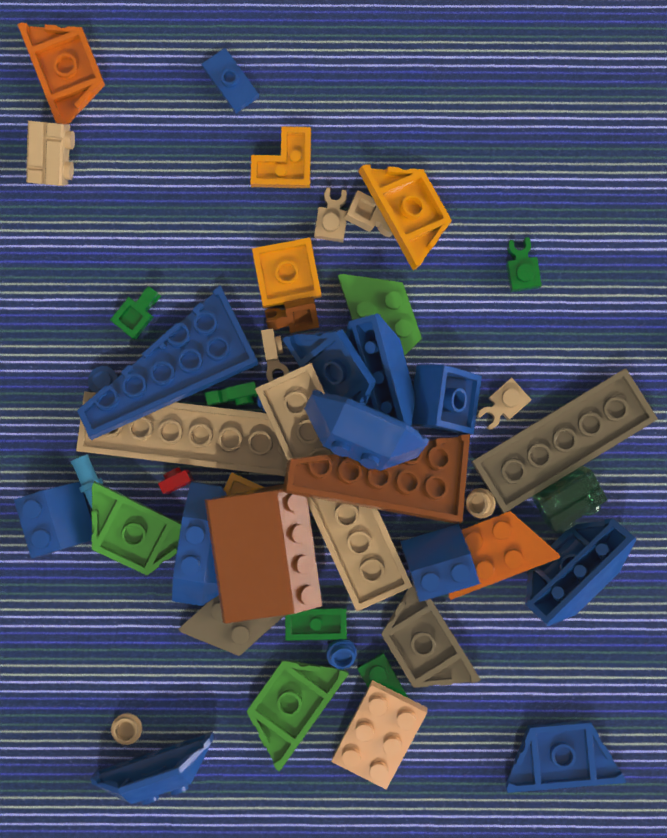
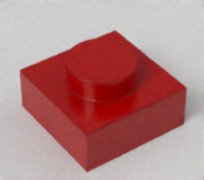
M180 467L165 473L163 475L165 480L159 482L158 485L163 494H169L190 484L191 481L194 482V479L189 470L181 472Z

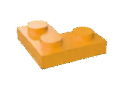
M281 126V155H251V187L310 188L311 127Z

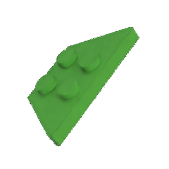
M347 274L338 275L352 320L378 313L400 338L404 355L412 350L422 339L403 282Z
M96 481L93 482V551L145 575H149L162 562L169 560L177 554L181 522Z
M283 659L246 712L252 724L255 725L264 747L266 746L276 770L280 772L348 676L349 672L347 670Z

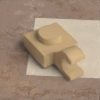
M273 328L261 330L267 361L266 376L269 382L273 380V373L276 370L283 371L284 375L289 373L288 368L279 362L278 354L284 353L281 335L275 336Z

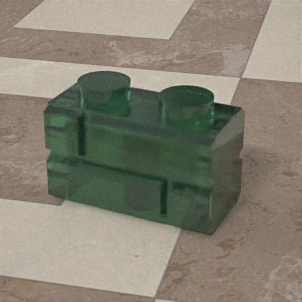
M583 465L531 497L547 526L555 532L571 529L576 524L575 520L583 515L590 516L597 513L601 509V504L608 501L594 473Z

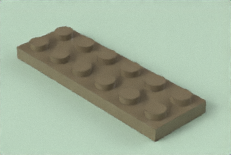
M625 368L474 459L471 463L487 489L493 494L501 512L505 513L655 422L658 418Z

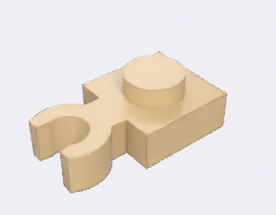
M327 187L324 193L327 208H318L314 238L344 242L347 223L344 217L347 211L340 210V208L346 203L347 193L346 190H342L341 198L333 200L330 197L331 188Z
M357 190L344 220L368 232H371L374 226H376L382 235L391 237L393 234L373 197Z
M510 378L488 398L493 403V406L482 408L476 417L479 419L485 413L490 414L493 421L486 428L491 430L499 424L501 415L510 420L532 399L513 378Z

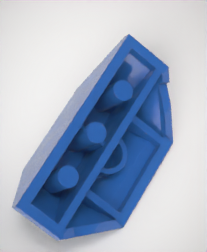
M378 313L349 321L346 335L376 380L366 406L412 426L416 396L400 338Z
M313 390L304 408L323 447L330 449L338 456L356 460L368 469L382 471L417 458L429 442L428 438L421 436L417 430L408 424L349 398L324 394L321 391Z
M193 481L190 483L182 516L173 573V602L203 606L219 595L205 500L227 495L222 486Z
M613 518L571 525L551 545L559 553L560 558L528 570L525 605L547 627L577 615L620 573L636 542V537Z
M213 731L99 769L91 776V782L93 785L130 804L140 801L142 805L150 804L160 798L159 795L169 791L171 795L182 793L189 789L188 785L192 783L214 739Z

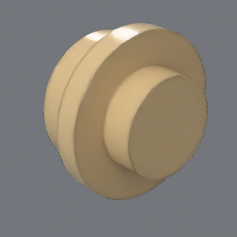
M485 488L474 489L466 499L468 512L476 518L489 517L496 507L493 494Z
M121 714L113 721L111 734L114 740L122 745L133 744L142 734V723L134 714Z

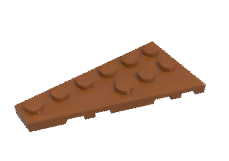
M470 434L430 440L417 458L382 471L368 469L356 460L336 454L290 459L287 461L283 493L459 524L463 522Z

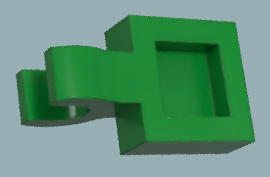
M148 286L136 302L128 297L110 321L132 339L136 340L154 318L147 311L158 302L161 295Z

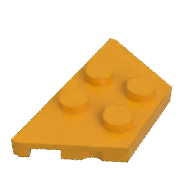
M367 164L361 166L358 171L412 270H416L452 220L423 169L410 168L409 170H403L399 167L388 166L384 170L372 169L371 165Z

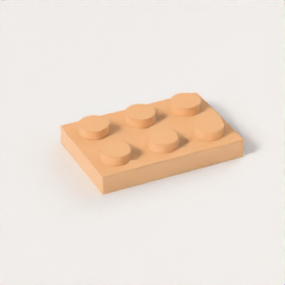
M372 680L331 762L387 789L420 728L428 708Z

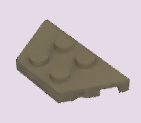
M414 586L409 588L381 635L413 688L479 682L481 680L433 601L429 599L419 602Z
M218 595L204 605L178 630L188 636L240 656L285 615L225 624L222 619Z

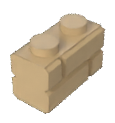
M28 121L27 183L65 186L68 185V180L73 179L74 165L73 162H69V150L74 148L75 134L74 131H70L69 124Z

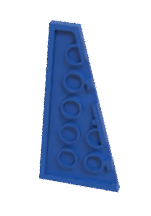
M221 285L212 291L213 294L203 303L200 302L192 309L193 312L184 320L172 326L142 353L143 356L131 366L128 365L122 370L121 375L110 385L104 386L77 410L91 440L258 365V360Z

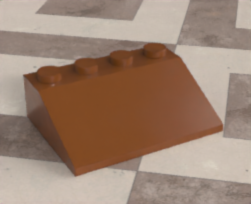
M284 484L205 500L222 619L225 624L295 614L322 606L308 500L306 496L283 493Z

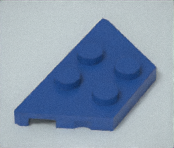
M343 329L291 334L282 339L300 368L312 363L325 394L349 398L366 406L376 380Z
M589 720L527 726L506 781L505 790L507 793L621 784L626 783V779Z

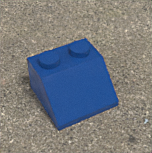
M417 364L413 386L416 400L412 425L474 435L482 376L448 365Z
M80 482L42 490L14 499L31 559L92 541V516L85 493L80 492Z
M459 524L400 541L419 602L480 584L470 550Z

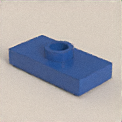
M223 48L201 64L235 114L259 98V93L226 48Z

